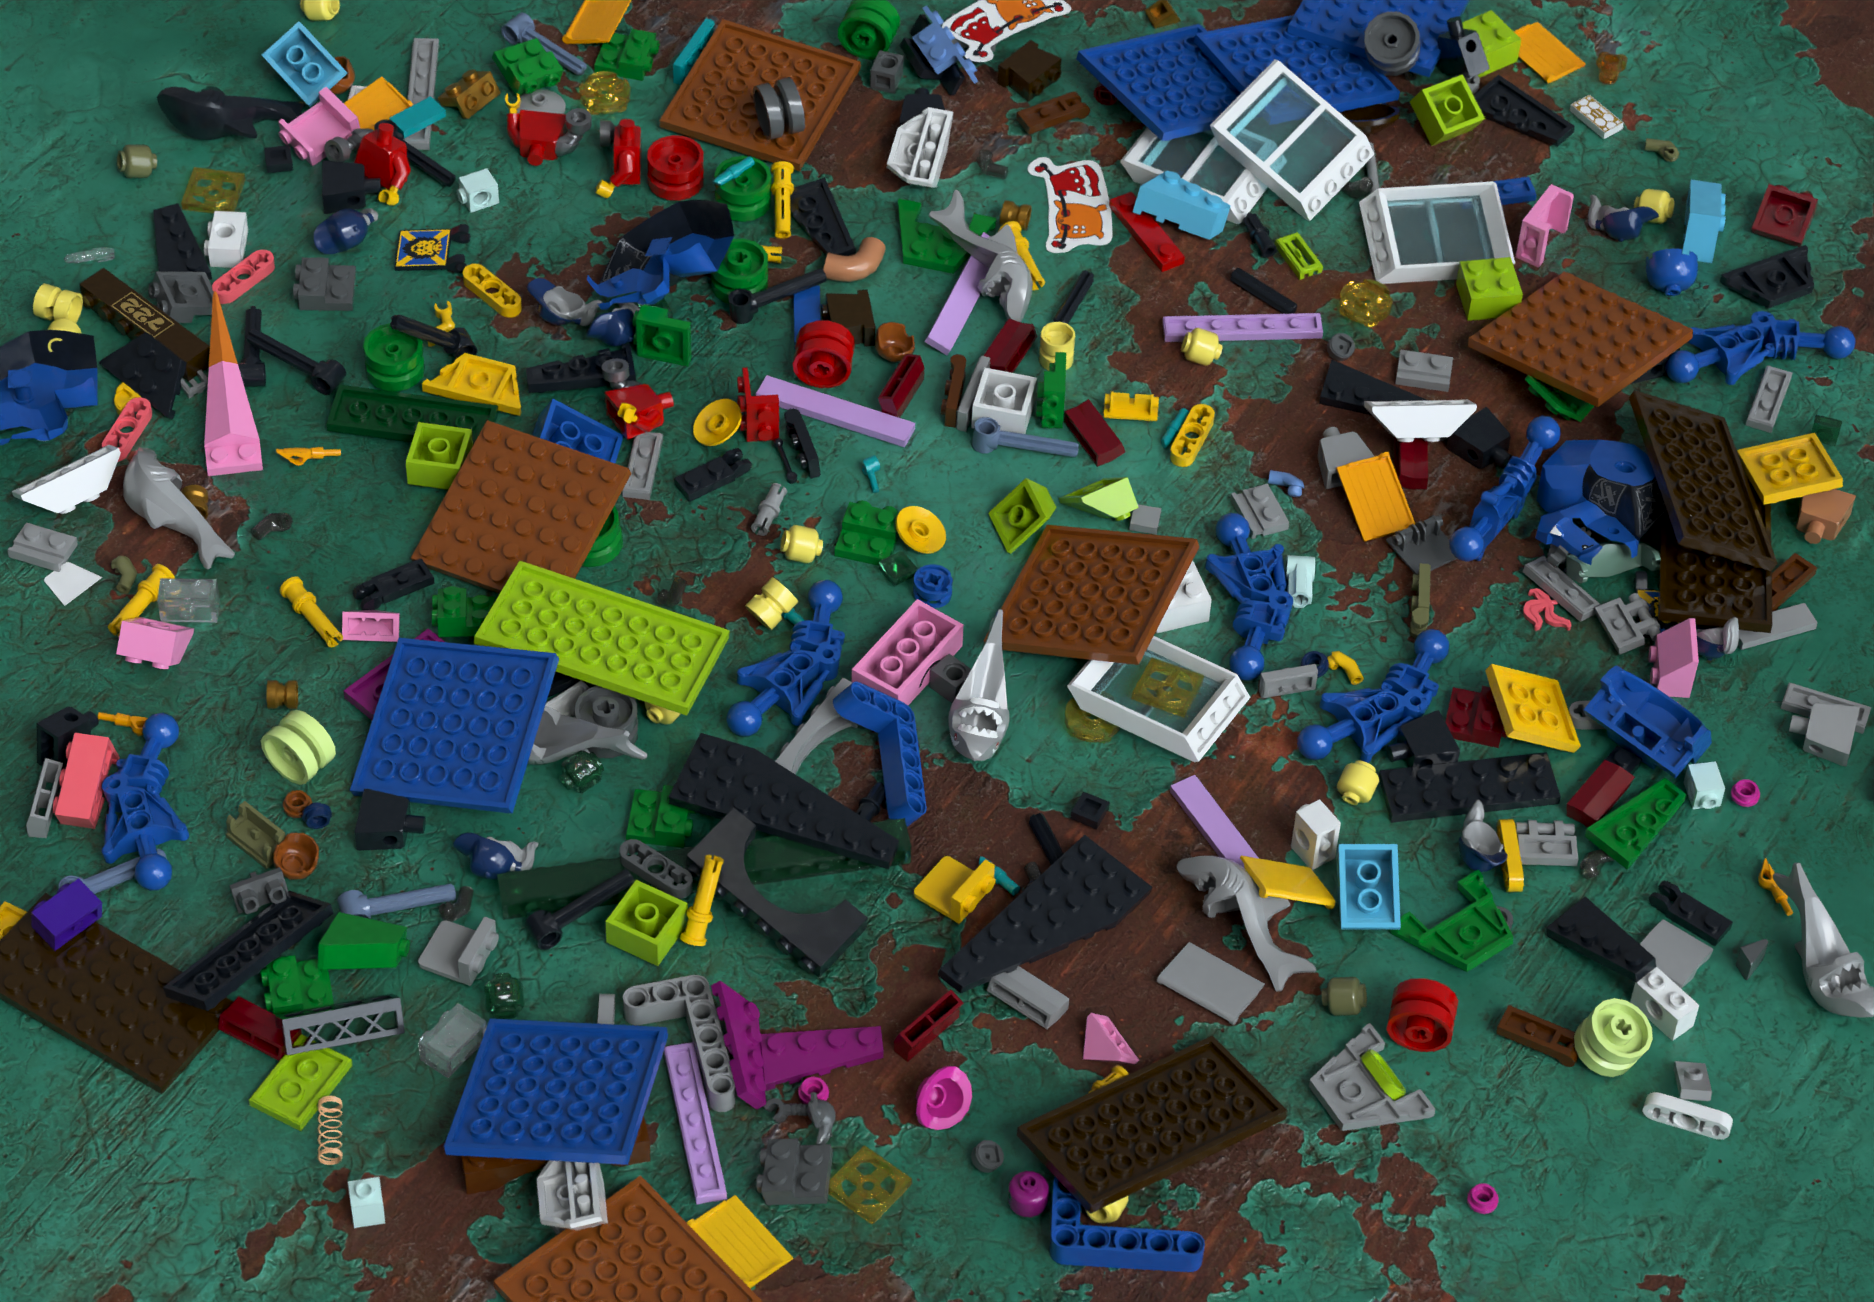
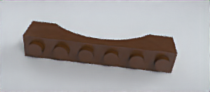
M644 1115L628 1165L651 1161L650 1139ZM461 1156L467 1195L499 1189L506 1183L526 1173L544 1168L549 1160ZM611 1164L619 1167L627 1166L622 1164Z

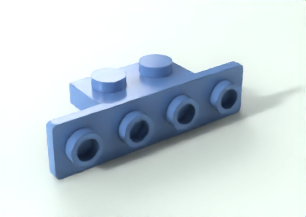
M927 5L924 6L923 10L932 24L912 38L937 75L959 61L973 83L978 82L974 75V72L977 71L970 58L963 59V56L966 55L965 51L958 42L952 43L955 37L947 26L941 27L944 21L936 10L931 12Z

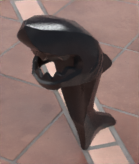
M207 86L201 92H194L184 87H168L163 89L156 97L160 109L179 131L190 137L204 140L219 139L231 134L247 138H257V132L253 124L267 119L278 121L284 119L287 123H290L302 115L301 112L305 108V103L302 101H277L256 97L226 96L222 90L214 86Z

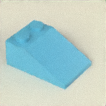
M300 21L262 54L270 66L309 107L320 99L319 91L325 87L330 90L348 74Z
M1339 844L1336 853V874L1341 930H1400L1398 845Z

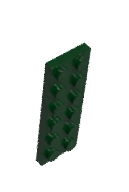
M339 384L326 425L327 431L412 442L418 422L472 429L474 445L486 421L496 423L499 412L498 405Z

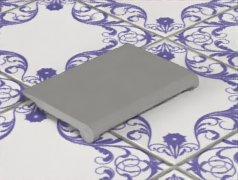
M1190 942L1161 972L1157 979V983L1160 985L1163 984L1226 1019L1232 1025L1237 1022L1242 1012L1265 985Z

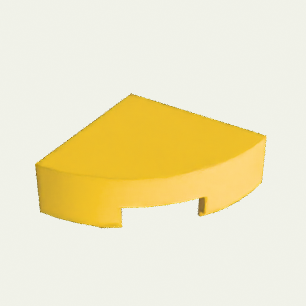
M124 382L117 387L114 396L115 410L119 415L131 399L141 397Z

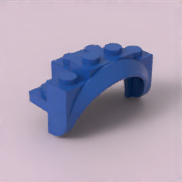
M1618 665L1611 668L1601 678V689L1584 708V714L1607 729L1609 739L1640 757L1641 761L1654 770L1656 766H1659L1675 779L1689 762L1695 764L1712 744L1711 731L1694 714L1656 687Z

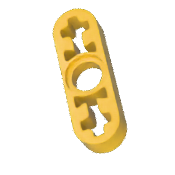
M470 264L463 269L464 285L500 315L512 318L521 313L520 295L480 264ZM488 288H497L499 290L496 293L486 292Z
M1197 404L1190 410L1171 446L1170 460L1174 465L1187 467L1194 462L1214 423L1215 412L1209 405ZM1201 416H1204L1201 420V424L1197 423L1198 419H1200ZM1189 432L1197 433L1199 437L1192 439L1188 438L1185 434ZM1184 447H1186V448H1187V452H1185L1183 455H1181L1182 452H1183V450H1184Z
M1498 819L1497 835L1500 843L1504 845V851L1508 854L1507 860L1501 864L1506 892H1522L1524 876L1514 819Z

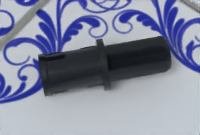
M1248 213L1243 218V223L1250 233V240L1256 243L1264 258L1273 256L1277 252V247L1269 236L1268 228L1262 225L1256 214Z
M877 782L868 795L859 801V808L856 813L870 822L874 816L880 813V805L886 797L885 786L882 782Z

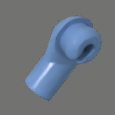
M1270 470L1268 484L1288 487V495L1292 497H1300L1302 495V489H1304L1303 481L1290 473Z

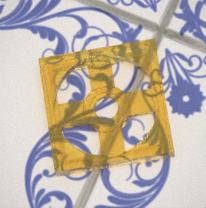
M194 167L181 202L182 209L214 213L215 211L234 212L245 183V173ZM200 179L212 180L211 185L207 187L196 186ZM223 182L234 183L236 186L235 191L223 189ZM212 190H217L219 192L217 195L209 194V192ZM193 196L204 197L205 202H199ZM222 199H223V200H226V201H224V202H221V203H217V204H216V202H219V201H221Z
M1151 657L1133 690L1131 699L1185 718L1203 684L1204 675ZM1154 672L1168 676L1163 681L1150 678ZM1179 680L1190 683L1192 691L1179 688L1177 685ZM1169 686L1173 689V691H1164L1163 687ZM1146 688L1156 691L1157 697L1152 695ZM1175 698L1180 699L1178 701H1168Z
M864 1145L830 1179L828 1194L873 1225L912 1185V1178ZM865 1162H870L877 1167L871 1175H863L856 1168ZM887 1176L895 1180L896 1185L892 1194L881 1188V1183ZM845 1179L856 1185V1190L849 1197L842 1188V1182ZM865 1182H872L874 1188L872 1190H865L862 1185ZM873 1198L880 1202L873 1205L861 1204L865 1199Z

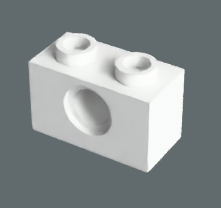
M214 212L213 222H208V237L210 238L205 240L204 254L209 256L210 267L233 268L243 261L248 236L246 212Z
M1320 799L1310 805H1303L1296 812L1291 848L1312 870L1335 858L1341 822Z
M1655 967L1637 983L1635 982L1630 1001L1672 1041L1694 1026L1699 1004L1658 967Z

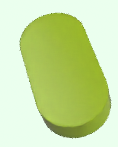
M1368 1049L1361 1056V1060L1390 1098L1395 1101L1402 1098L1406 1094V1090L1400 1080L1376 1051Z

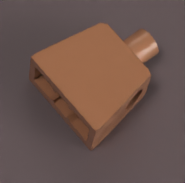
M1832 489L1801 497L1796 528L1798 531L1805 532L1804 537L1806 541L1812 544L1819 543L1821 538L1830 541L1834 540L1851 515L1856 495Z

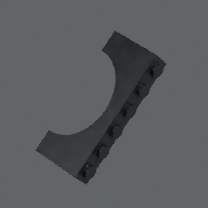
M733 808L687 854V871L690 872L692 878L700 881L705 855H711V859H713L714 855L724 859L714 896L720 900L725 899L731 904L732 910L739 917H746L753 923L758 933L765 937L768 935L773 939L782 953L786 955L791 954L796 958L798 964L805 972L809 974L814 973L820 978L866 930L868 917L846 899L838 906L816 914L790 912L766 900L751 883L744 864L746 850L755 838L756 825L737 809Z

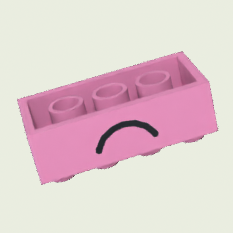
M917 599L853 667L852 682H860L909 705L930 682V669L948 654L954 656L963 646L964 624Z

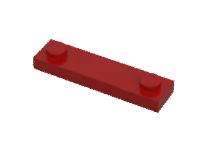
M1132 191L1109 200V207L1161 272L1184 264L1185 256L1151 214L1144 211L1140 215L1133 213L1137 197Z

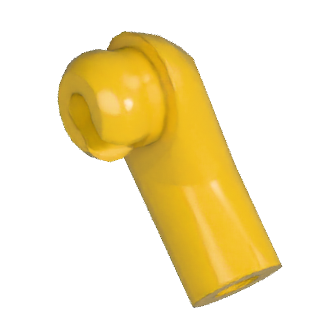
M1334 651L1332 655L1327 657L1329 668L1336 670L1339 666L1342 667L1352 685L1360 684L1364 680L1354 659L1341 651Z

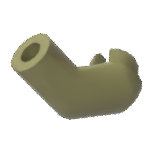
M1646 138L1645 151L1658 152L1669 162L1675 161L1679 157V151L1671 141Z
M120 555L112 560L111 568H116L115 572L121 574L116 589L122 594H128L137 577V571L128 557Z

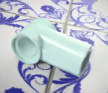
M1287 555L1285 578L1288 580L1287 592L1293 597V606L1295 608H1304L1312 602L1315 557Z

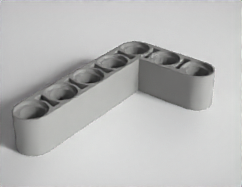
M690 975L628 988L623 994L624 1018L629 1024L644 1025L686 1017L691 1039L694 1042L708 1104L717 1112L731 1110L735 1105V1083L707 979L700 975Z

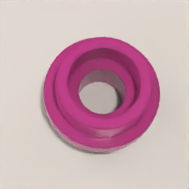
M1743 779L1732 787L1731 798L1740 806L1750 807L1759 801L1760 791L1755 782Z
M818 1077L805 1079L798 1089L799 1099L804 1104H808L811 1101V1094H809L811 1092L818 1093L817 1099H824L825 1101H827L829 1096L828 1086Z
M1478 1184L1468 1193L1467 1203L1477 1213H1491L1498 1205V1195L1495 1189L1488 1184ZM1478 1199H1484V1200H1486L1487 1202H1482V1201H1480V1200H1478Z

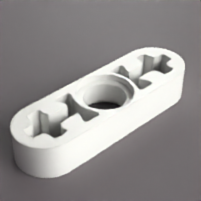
M1657 1092L1647 1095L1643 1107L1644 1115L1651 1120L1714 1139H1726L1730 1134L1733 1124L1731 1116L1723 1111Z

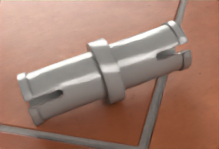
M771 484L765 500L760 502L758 507L759 513L751 526L754 533L759 526L760 529L757 534L761 536L767 535L773 519L778 517L780 504L787 494V489L784 486L778 492L781 484Z

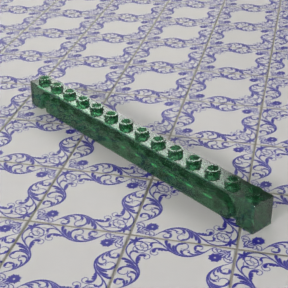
M905 818L873 822L874 825L899 840V849L891 866L910 864L911 842ZM775 835L753 839L744 856L745 869L753 885L876 868L875 865ZM694 847L657 852L687 870L686 856ZM620 857L497 874L503 920L527 917L526 912L539 910L555 913L627 868L620 863ZM655 864L650 866L648 870L651 873H660L664 868L661 865ZM630 871L635 881H641L651 887L658 889L657 887L653 886L646 880L642 879L641 877ZM692 878L693 888L691 894L697 892L699 881ZM631 886L597 907L619 904Z

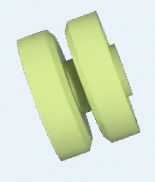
M299 710L290 711L281 719L279 726L272 727L261 739L262 750L271 765L283 777L298 785L306 784L316 775L318 769L324 768L336 755L335 745L324 727L313 717Z
M1615 998L1605 1000L1595 1007L1589 1016L1578 1026L1574 1035L1575 1049L1581 1061L1592 1071L1609 1077L1623 1075L1647 1052L1653 1040L1652 1027L1646 1015L1632 1003Z

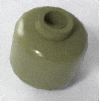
M128 144L117 154V167L119 172H122L127 178H148L152 173V169L157 167V156L145 144Z
M1357 977L1331 978L1327 988L1322 989L1323 1006H1328L1330 1013L1334 1016L1358 1015L1362 1007L1367 1005L1366 986L1361 984Z

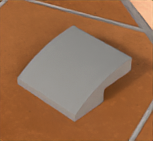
M1664 919L1640 943L1642 947L1655 957L1656 967L1681 989L1694 978L1697 969L1710 958L1714 950Z

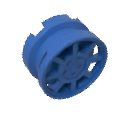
M935 564L919 568L914 575V599L922 601L920 598L927 600L924 603L933 608L945 606L952 597L953 579L950 571L943 566ZM930 601H937V603L932 604Z

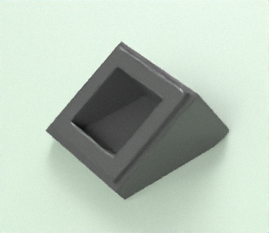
M1762 939L1740 948L1736 967L1745 980L1751 977L1763 961L1768 946L1767 939Z

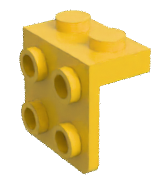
M945 856L914 889V897L960 924L994 887L996 882L994 878L995 865L985 859L973 871L955 859Z

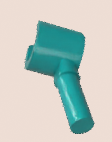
M873 455L863 460L862 472L868 476L873 493H877L879 488L874 472L880 470V463L877 457Z

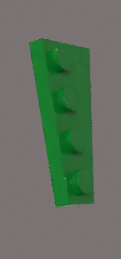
M1664 778L1588 827L1585 837L1628 870L1685 801L1686 793Z

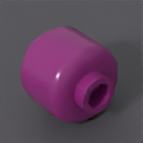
M1023 1171L1016 1174L1010 1181L1008 1190V1203L1011 1210L1022 1217H1034L1042 1213L1048 1204L1049 1186L1046 1179L1034 1171Z

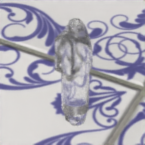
M107 247L94 248L93 250L66 255L64 260L67 263H80L91 260L103 262L113 260L115 258V251L113 248Z

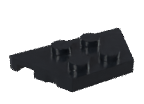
M1803 245L1721 274L1720 283L1768 309L1811 294L1814 282L1810 274L1811 264L1807 258L1808 247Z
M145 332L99 362L142 398L147 399L163 415L170 419L174 418L175 411L172 410L175 395H180L181 379L184 376L187 362L154 336Z

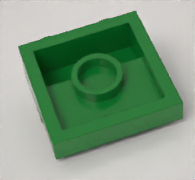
M631 29L629 36L614 33L610 41L603 43L594 64L595 73L643 81L646 73L652 69L653 55H657L659 51L660 41L656 40V33Z
M537 38L495 51L492 59L516 96L517 93L519 95L531 94L537 89L546 86L552 87L560 82L563 68L552 51L546 52Z
M642 305L640 311L636 310L633 317V326H636L633 344L637 345V356L688 367L691 362V322L668 318V309Z
M1055 352V363H1049V371H1044V381L1038 382L1037 398H1042V400H1037L1036 416L1041 417V428L1063 429L1066 352Z
M863 500L857 503L849 502L842 520V530L835 546L834 556L888 568L899 538L895 525L896 517L899 513L897 509L891 506H886L883 509L872 507L869 502Z
M455 586L438 589V595H432V627L438 626V637L475 636L495 603V596L477 595L475 597H467L466 588Z
M663 785L662 792L635 789L626 841L636 839L644 844L684 848L686 836L691 837L693 831V819H690V814H696V812L669 804V795L674 786Z
M295 955L279 957L261 970L263 987L269 986L270 988L269 993H264L267 1011L273 1010L275 1015L334 1004L329 971L318 969V959L296 962Z

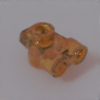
M1599 53L1596 62L1599 67V80L1605 84H1614L1620 72L1626 69L1627 57L1623 54Z

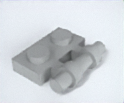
M1633 593L1629 596L1630 603L1627 605L1619 597L1595 607V614L1619 655L1645 645L1644 634L1650 635L1652 640L1656 641L1657 634L1661 633L1659 630L1660 624L1656 618H1652L1649 613L1648 604L1644 599L1640 598L1638 593ZM1632 616L1639 617L1641 622L1635 623Z
M1537 820L1515 823L1522 865L1577 866L1578 850L1576 836H1565L1574 835V824H1563V821L1554 820L1553 823H1537Z

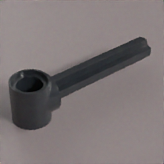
M380 120L375 124L374 131L378 129L381 123L393 125V136L404 142L407 146L408 161L444 186L451 187L456 176L404 141L403 134L398 131L395 122Z
M817 269L754 294L746 289H736L728 297L730 317L735 323H748L753 319L754 314L758 313L759 307L826 282L825 272L823 269Z
M251 306L250 309L246 310L244 359L238 363L244 387L266 386L265 363L260 360V349L246 340L251 329H257L261 332L262 311L261 309H256V306Z
M393 315L391 317L390 326L392 329L442 346L445 352L452 354L455 359L464 353L477 355V347L465 328L458 327L447 332L402 315Z
M251 329L246 340L248 343L311 376L313 387L321 394L330 395L346 376L345 368L336 360L329 359L326 362L322 360L318 363L257 329Z
M624 869L553 914L547 910H539L532 913L526 919L525 926L539 949H550L556 946L562 939V928L633 885L635 880L630 871Z

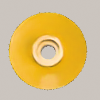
M719 399L708 404L698 414L694 422L693 433L697 441L705 446H715L728 440L737 431L741 423L742 412H740V406L731 399Z
M908 506L898 513L895 521L896 530L900 538L910 548L921 553L931 554L939 551L944 546L946 541L944 526L932 512L922 507Z

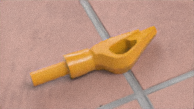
M323 447L276 449L278 454L297 466L303 465L307 459L341 456V449H324Z
M98 713V719L115 722V725L130 727L136 735L143 736V724L148 718L117 713L116 715Z
M1765 858L1758 876L1759 885L1763 889L1770 890L1776 903H1780L1786 915L1790 916L1793 914V911L1787 901L1788 895L1774 881L1773 874L1775 872L1771 865L1768 864L1767 858Z

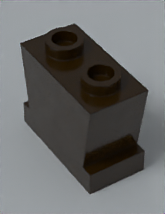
M1030 40L998 65L997 84L1004 88L1009 86L1029 102L1034 97L1042 94L1049 85L1059 80L1062 73V58L1039 49L1038 44Z
M868 289L857 290V294L826 293V304L821 305L822 319L839 323L847 328L854 337L855 345L864 343V347L875 346V323Z

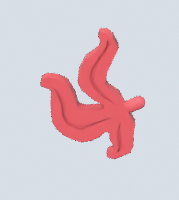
M1541 589L1529 590L1528 596H1534L1535 600H1529L1525 603L1523 615L1530 623L1535 625V631L1542 627L1543 620L1539 613L1544 610V620L1547 624L1554 627H1564L1567 631L1571 629L1570 620L1554 613L1553 605L1559 604L1556 600H1551L1549 595Z

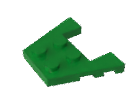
M899 198L898 213L903 264L954 274L968 259L970 254L956 243L942 227L917 222L921 212V203ZM974 214L969 229L979 236L983 232L987 234L995 229L997 218Z
M1479 870L1458 881V890L1472 903L1471 905L1430 930L1409 911L1400 917V930H1389V932L1465 972L1470 971L1512 945L1513 935L1500 909H1497L1493 901V895L1490 889L1486 887L1483 875Z

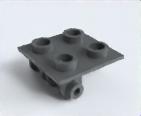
M1431 515L1423 523L1418 521L1415 525L1411 524L1407 529L1398 530L1394 536L1386 539V542L1414 574H1418L1420 563L1431 565L1432 571L1457 559L1449 548V539L1440 530L1443 520L1439 515Z

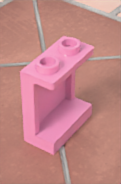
M327 87L318 92L320 102L290 123H287L284 119L278 121L280 128L278 134L281 140L286 145L290 144L297 156L302 161L306 160L312 167L327 157L324 150L327 141L335 137L347 140L348 137L352 136L351 132L354 129L360 128L358 117Z
M1552 184L1548 187L1522 220L1516 258L1538 268L1544 261L1549 230L1554 229L1564 234L1568 229L1574 198L1572 193Z

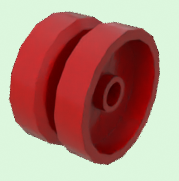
M679 135L662 137L653 142L647 153L648 185L651 191L658 197L676 201L689 199L698 194L704 184V152L700 144L691 138Z
M814 321L803 326L796 337V351L793 358V370L797 377L806 384L818 388H832L848 380L852 370V357L855 347L854 337L851 332L841 324L832 321Z
M1417 978L1400 982L1394 988L1386 1029L1390 1038L1398 1045L1420 1052H1434L1445 1048L1451 1043L1458 1007L1457 996L1448 986L1435 980Z

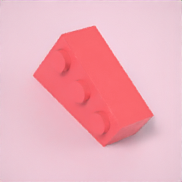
M74 733L73 741L67 745L66 758L68 762L66 769H62L60 773L59 784L62 787L60 795L54 799L53 813L60 824L95 829L105 802V797H102V783L109 776L108 773L111 765L116 764L120 757L109 737Z

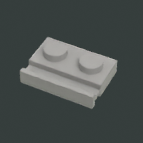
M1400 350L1395 384L1448 392L1453 357Z
M1268 484L1245 489L1240 494L1231 493V502L1235 510L1249 522V535L1251 539H1255L1256 535L1262 534L1266 536L1289 529V521Z
M26 522L15 538L14 545L8 548V555L16 560L60 572L61 565L67 562L78 545L77 537Z

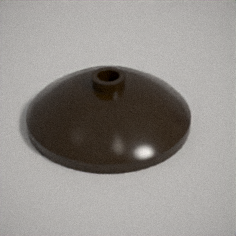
M1376 104L1339 112L1364 133L1367 138L1370 137V134L1383 131L1400 117L1399 108L1389 104ZM1324 118L1325 122H1326L1328 125H1330V126H1332L1333 128H1335L1331 123H1329V122Z

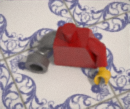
M517 93V102L514 104L508 102V94L505 96V103L509 109V114H507V134L514 146L520 148V155L528 158L527 160L531 165L539 166L542 164L543 159L556 160L558 156L573 152L580 145L579 142L585 132L591 128V114L585 109H572L567 114L520 110L519 114L517 113V109L521 105L519 94Z
M622 119L618 126H615L612 121L600 120V146H611L614 143V174L610 177L609 183L600 180L596 187V194L604 198L611 196L615 186L619 187L621 184L640 185L642 159L641 127L636 126L635 122L631 119Z
M381 123L375 131L373 129H354L351 132L352 136L348 137L347 140L335 137L325 143V154L330 161L344 162L349 159L352 150H358L354 163L363 164L365 166V176L368 178H381V185L388 189H384L379 193V201L387 202V205L391 206L399 202L397 191L401 190L404 183L407 182L411 169L407 159V146L404 142L393 136V125Z
M610 359L604 362L602 365L603 378L609 381L611 388H614L605 392L607 415L626 439H631L644 432H651L654 428L661 426L664 423L663 410L674 406L671 393L668 391L656 395L648 384L625 380L629 377L628 362L623 359Z

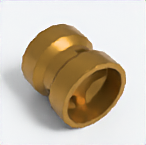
M1005 200L1001 210L1000 225L1016 221L1020 224L1021 230L1026 231L1032 207L1026 204L1018 207L1013 201Z
M200 485L184 487L181 491L182 494L206 520L208 517V491Z
M268 680L266 692L267 708L277 709L285 704L288 709H297V680H288L285 685L277 680Z

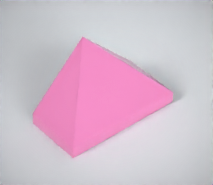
M379 610L343 611V640L398 642L400 613Z
M1090 1013L1087 1016L1084 1060L1136 1064L1139 1061L1109 1017Z

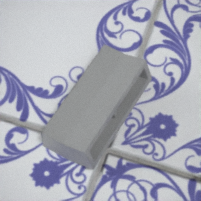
M47 758L44 760L26 824L28 837L47 838L53 816V802L60 790L59 779L63 766L61 762ZM47 783H53L51 791L45 790ZM40 808H46L44 816L38 815Z
M1019 966L1010 973L1003 972L992 977L988 985V992L1045 1029H1048L1057 1022L1069 1008L1068 997Z

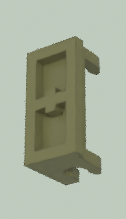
M244 801L239 805V816L236 820L231 815L227 817L228 832L226 833V838L267 869L273 864V853L276 845L285 839L286 834Z

